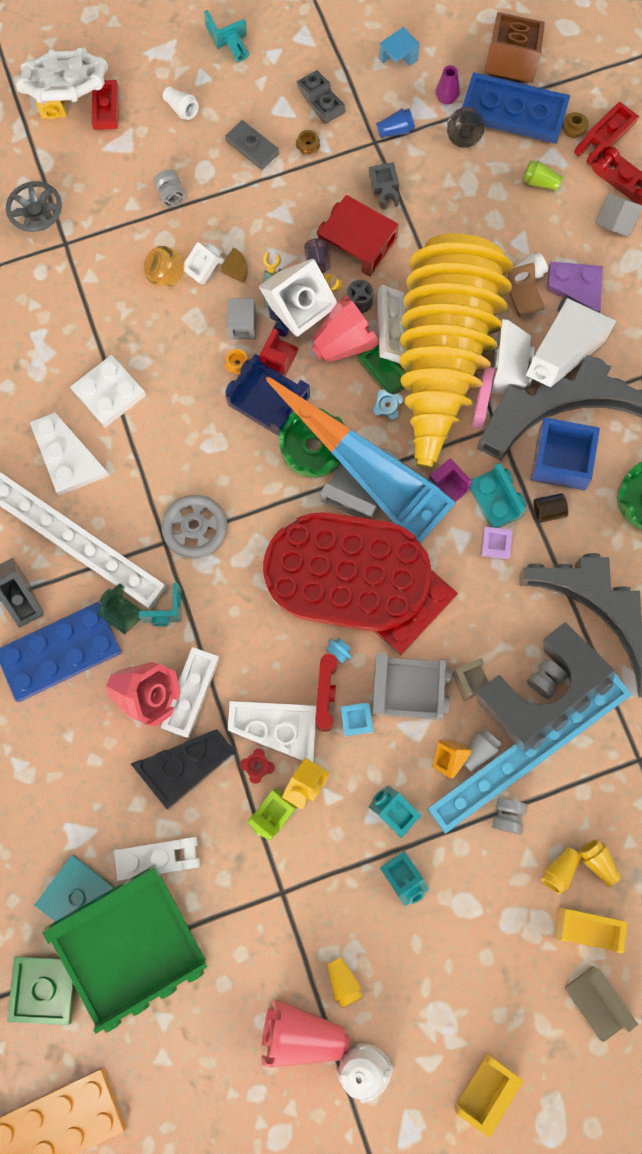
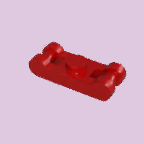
M609 147L603 153V158H598L592 164L593 171L630 200L642 205V171L620 156L619 151L615 147Z
M325 654L320 660L315 721L317 728L322 732H328L333 727V717L328 713L329 702H335L336 685H331V675L335 674L338 668L337 658L333 654Z

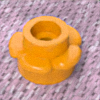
M241 349L231 350L225 358L226 370L230 373L234 372L235 375L245 373L246 369L251 365V360L247 357V353Z

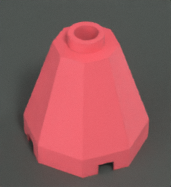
M346 295L337 302L311 338L314 342L311 349L319 360L325 358L329 363L370 351L379 345V341L373 330L369 331V324L357 306Z
M154 662L120 669L110 675L106 685L109 697L130 718L154 727L172 716L175 707H170L173 698L178 700L180 695L176 671Z

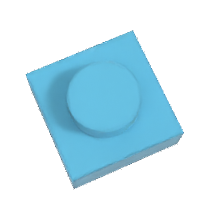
M369 703L341 706L345 737L374 732Z

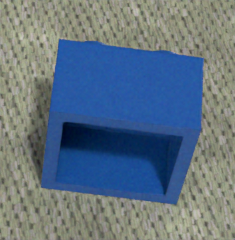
M544 418L538 432L530 480L585 490L593 476L600 427Z

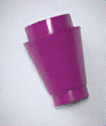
M452 65L446 66L443 69L435 90L438 100L443 104H452L460 95L458 70Z

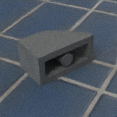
M11 558L1 563L0 600L20 628L43 616L44 612L15 559Z

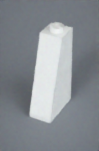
M567 298L536 352L526 376L552 387L584 361L587 355L590 356L605 344L616 320Z

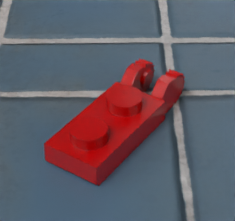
M618 102L587 132L586 137L576 147L574 154L579 157L588 149L590 144L596 147L595 150L589 154L586 163L591 166L638 121L639 116L623 103Z

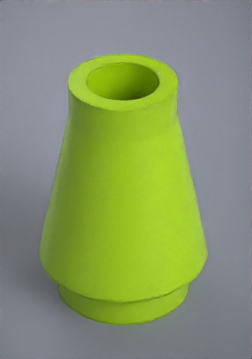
M531 160L522 180L527 182L528 186L557 191L563 176L558 175L539 160L537 162Z

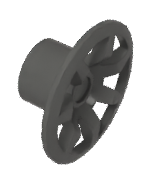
M30 181L18 186L11 192L6 202V214L10 222L18 229L27 232L43 231L49 228L58 219L62 210V201L57 190L53 186L40 181ZM34 187L46 189L41 193L40 198L36 197ZM28 188L30 199L26 200L17 194ZM51 193L56 197V204L46 203ZM13 200L21 204L23 208H16L11 211ZM24 216V225L17 222L13 217Z

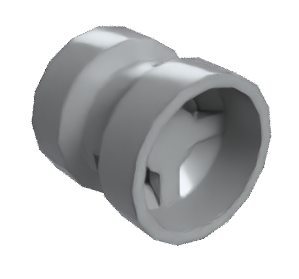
M174 170L162 171L154 178V185L156 190L160 192L159 197L162 205L168 208L180 205L186 198L183 187L179 185L178 174Z
M544 659L539 665L537 674H532L527 683L539 695L550 699L555 693V687L558 684H562L568 675L559 665L549 659Z
M498 798L496 805L498 816L494 818L492 828L522 835L524 825L521 820L522 816L526 814L527 804ZM503 812L512 815H517V817L503 814Z

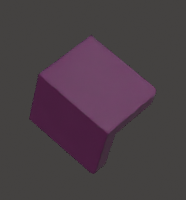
M451 458L429 475V480L452 498L455 503L470 491L472 480Z

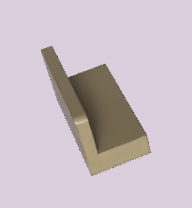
M592 966L565 986L566 992L600 1041L605 1042L622 1028L630 1032L639 1025L600 969Z

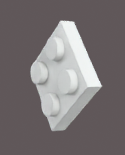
M112 355L70 387L73 393L104 428L146 396L145 391Z

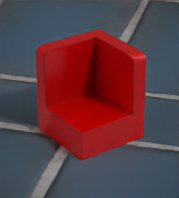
M273 328L260 353L261 366L286 376L298 352V348L280 340L279 331Z

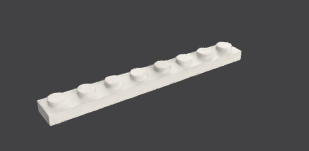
M0 472V507L149 610L153 607L167 588L162 582Z

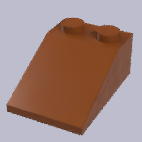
M497 12L484 73H489L490 76L496 78H512L518 83H533L542 51L545 22Z

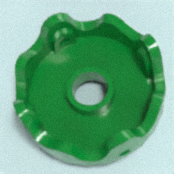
M319 408L320 410H322L323 412H325L326 414H328L329 416H331L332 418L336 419L344 425L342 419L339 416L335 417L326 412L324 409ZM293 411L279 434L280 452L285 464L298 475L309 478L323 477L332 473L341 465V462ZM318 440L321 443V447L318 450L311 451L306 447L308 441Z
M642 462L636 464L626 474L620 483L617 493L618 507L622 516L627 522L642 530Z

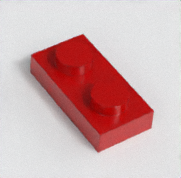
M104 80L105 84L100 90H92V126L94 130L119 129L117 80Z

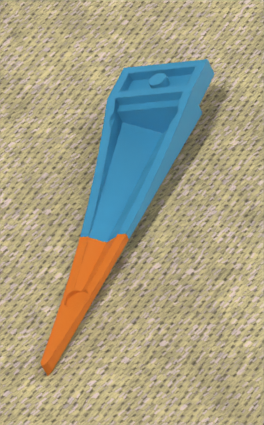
M266 377L267 382L341 462L392 522L409 530L420 543L454 506L455 501L432 481L274 379Z

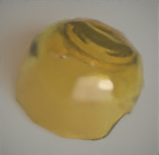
M156 246L150 250L143 263L146 279L157 286H174L181 279L185 268L182 255L167 246Z

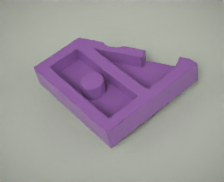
M550 261L547 290L557 296L567 297L600 313L603 266Z

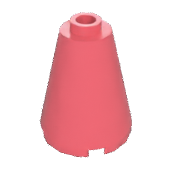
M281 1000L271 1001L274 1010L268 1009L262 1035L261 1046H267V1056L261 1055L262 1066L272 1068L340 1061L343 1054L346 1055L348 1053L350 1037L348 1034H345L344 1027Z

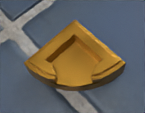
M233 247L221 266V272L244 283L247 277L246 261L242 253Z

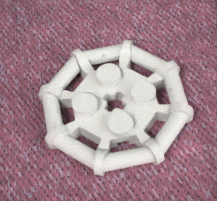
M78 48L74 51L55 52L51 49L48 50L47 54L31 62L25 61L21 65L22 72L16 81V87L19 92L27 93L41 104H45L48 101L71 100L73 103L78 101L77 98L92 90H100L104 86L103 78L108 69V64L104 58L91 55L85 48Z

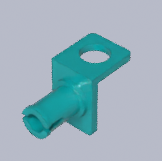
M204 11L205 26L217 49L228 44L236 62H241L240 55L245 60L249 56V51L241 39L247 35L245 19L218 30L209 11Z

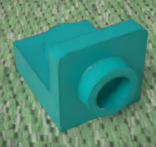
M390 786L377 792L373 802L369 805V808L401 838L421 817L408 801Z
M405 851L380 867L404 906L419 902L429 890L423 877Z

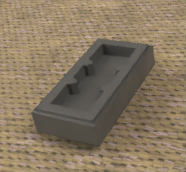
M243 120L225 135L227 143L261 170L279 155V149Z

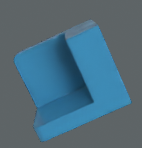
M404 27L380 42V60L383 63L390 58L395 62L403 58L409 66L418 61L419 42Z

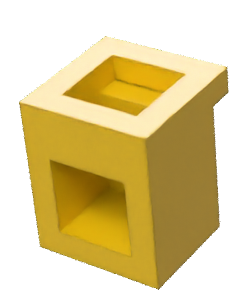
M304 758L291 777L282 798L303 810L308 800L315 801L331 772Z

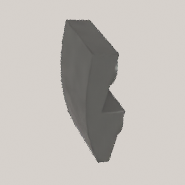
M318 70L296 81L299 90L308 104L325 124L346 112L345 104L331 91L330 82Z

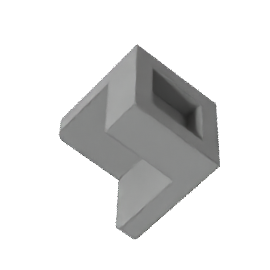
M608 193L596 224L611 231L630 236L642 210V205Z
M254 298L228 299L227 331L229 340H256V306Z

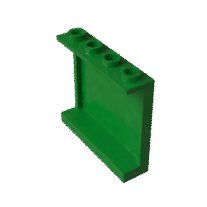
M155 864L46 926L42 932L47 943L52 942L95 1024L93 1029L95 1034L103 1029L105 1033L115 1029L122 1023L121 1019L130 1013L133 1016L142 1013L150 1006L148 1002L159 996L161 999L170 996L177 990V985L185 980L188 983L197 980L204 974L203 970L207 968V960Z

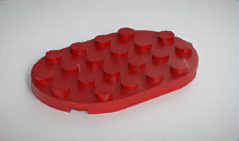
M319 512L306 514L298 517L295 522L289 524L284 529L282 527L270 541L263 561V574L266 586L272 598L284 611L302 620L364 631L388 630L407 622L425 603L432 581L428 553L416 539V536L409 530L391 522L334 513Z

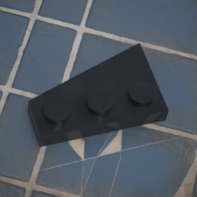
M216 729L171 749L158 752L156 755L133 762L131 765L164 807L169 810L232 757L236 751L219 730Z

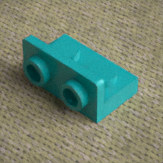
M501 463L495 464L493 470L471 479L470 491L489 527L501 528L522 518L526 507L525 499L520 492H516L512 485L513 478L507 468L504 469Z

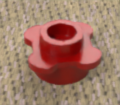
M259 748L255 749L253 754L247 759L244 758L240 762V768L248 773L250 782L254 784L260 783L263 776L267 773H273L275 769L273 762H269L265 757L264 750ZM256 763L260 764L259 769L254 767Z

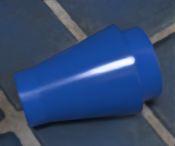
M401 108L384 120L376 123L380 138L410 134V130L415 129L409 108L405 110Z

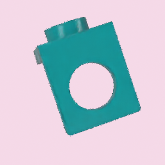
M173 583V611H139V618L143 623H152L153 626L165 627L169 626V622H181L182 589L179 584Z

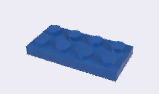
M473 72L459 120L557 144L570 95Z
M96 602L1 647L0 665L15 701L21 702L122 654V651L101 604Z

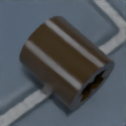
M563 493L534 499V512L539 523L568 517V505Z

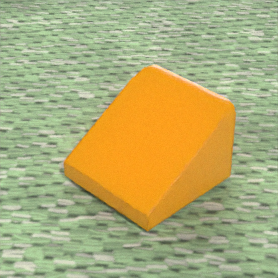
M438 740L432 768L449 778H454L470 756L472 749L454 740Z

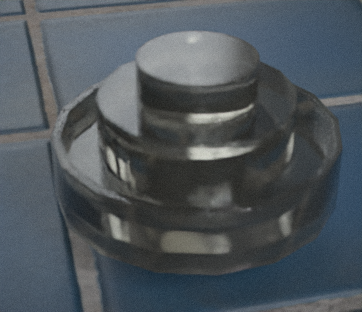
M462 107L453 112L447 121L449 140L454 145L464 148L478 143L484 134L485 125L482 115L478 110L471 107Z

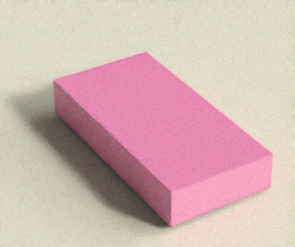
M489 367L483 370L481 377L483 386L479 387L472 421L473 427H483L495 368Z

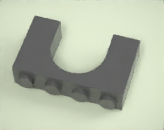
M566 622L543 639L544 652L567 673L570 681V687L561 699L547 705L532 704L522 699L500 675L496 676L477 692L478 703L524 753L531 748L533 750L539 748L546 741V736L550 732L561 730L569 722L568 718L576 711L582 713L589 707L592 698L597 694L604 695L614 685L615 670Z

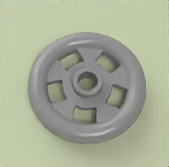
M188 495L176 500L166 510L162 520V535L166 544L172 551L187 558H200L211 554L222 544L227 533V518L223 509L217 502L203 495ZM191 506L194 512L183 517L180 511ZM205 508L213 514L209 520L200 514ZM196 521L199 523L196 529L189 528L191 522ZM181 523L182 533L174 535L173 524ZM209 527L216 530L211 540L203 537ZM186 538L191 540L198 539L197 546H185Z

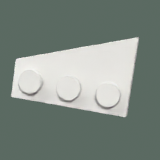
M56 413L30 422L56 493L59 496L110 476Z
M230 701L229 732L303 761L304 758H307L314 763L316 706Z

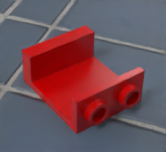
M345 195L340 203L337 202L333 206L329 219L320 224L317 230L318 248L323 250L328 242L361 260L362 273L371 277L397 240L399 224L352 197Z

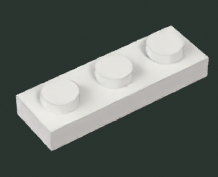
M381 285L377 290L380 357L400 363V356L406 352L400 344V336L406 331L401 322L402 316L405 314L404 292Z
M192 647L178 682L180 688L178 700L173 698L170 706L175 707L172 716L163 721L161 729L188 739L190 738L220 660L219 656Z

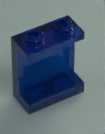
M254 354L251 360L247 359L240 370L241 374L236 381L232 380L228 384L225 391L228 406L279 436L281 429L294 410L267 382L266 377L274 379L306 401L310 397V385L301 379L298 384L263 364L260 356Z

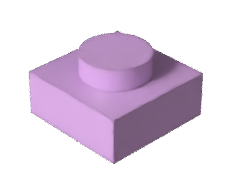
M484 527L481 556L509 559L513 530Z

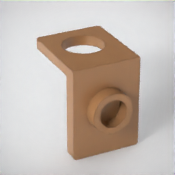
M534 262L513 268L508 273V280L512 285L509 294L519 317L544 310L545 305L535 285ZM519 273H529L524 280H515V277Z

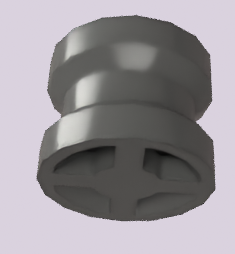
M356 280L349 284L347 296L354 302L359 311L365 313L371 309L373 304L372 285L365 280Z

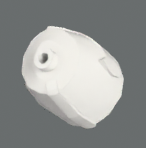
M362 1042L352 1046L343 1057L337 1069V1079L341 1083L342 1088L352 1098L359 1099L361 1103H366L377 1098L385 1090L391 1079L394 1065L382 1049L376 1045Z

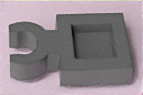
M394 162L370 166L369 177L374 195L380 194V207L385 209L386 199H392L395 207L399 205V194L396 190H399V181Z

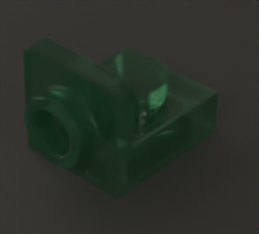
M119 583L112 590L110 588L107 589L101 596V606L98 615L126 634L141 620L139 618V611L142 610L122 596L125 586Z

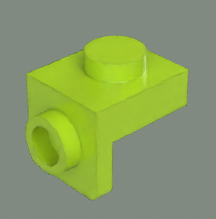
M277 787L270 792L259 809L247 821L257 835L265 837L269 841L282 829L297 809V806L282 798L284 793Z

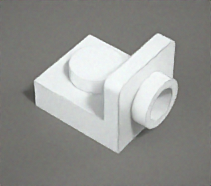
M197 242L181 269L198 283L204 285L218 263L223 265L226 259L220 255L222 251L209 242L208 245Z

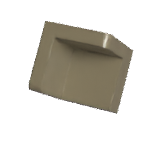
M482 658L455 669L452 674L464 701L476 696L477 692L489 683L482 669L484 664Z

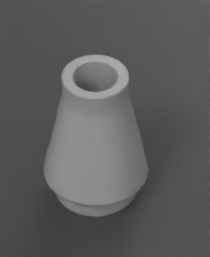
M483 728L480 733L476 732L468 748L472 749V752L463 765L471 772H474L476 768L499 752L498 748L502 743Z

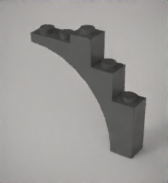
M587 355L574 381L568 380L564 376L552 387L541 383L535 396L529 395L523 388H515L509 385L486 427L477 449L502 461L512 444L528 429L544 420V418H549L564 411L580 408H608L642 417V390L626 385L619 378L607 376L611 366L607 365L600 358H592Z
M598 553L584 554L576 562L575 568L571 564H559L555 568H544L543 564H529L527 567H524L519 574L521 586L540 587L564 594L586 606L605 622L617 636L628 655L635 674L638 698H642V615L640 591H631V588L626 586L615 587L611 590L609 557H600Z

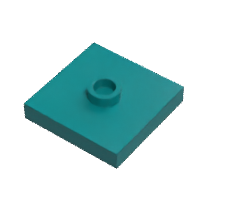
M71 855L34 906L55 922L113 889L115 886L75 855Z

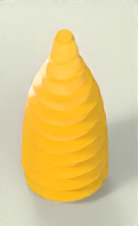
M448 233L434 236L426 242L424 248L415 252L410 259L412 272L407 277L406 282L410 291L404 297V305L408 311L403 314L401 319L406 331L400 336V344L406 352L400 356L399 362L404 370L408 372L400 380L402 386L412 393L405 398L404 402L413 411V418H411L410 424L414 427V460L416 461V466L431 469L433 467V464L437 462L445 439H448L446 436L452 424L460 422L456 417L460 407L473 404L465 396L468 390L483 386V382L475 377L474 374L476 371H482L491 366L490 361L481 356V354L496 349V341L488 335L500 331L503 324L495 316L504 313L508 307L506 301L501 297L510 293L512 285L503 275L513 270V263L505 256L504 251L498 245L474 235Z

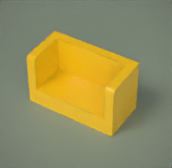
M559 907L554 938L623 954L628 922Z
M487 1052L455 1104L456 1114L490 1139L521 1087L523 1079L519 1074Z

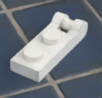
M197 837L114 850L117 881L130 879L154 864L160 874L199 868L200 859L196 858L195 847L198 846ZM183 849L184 861L177 862L176 850Z

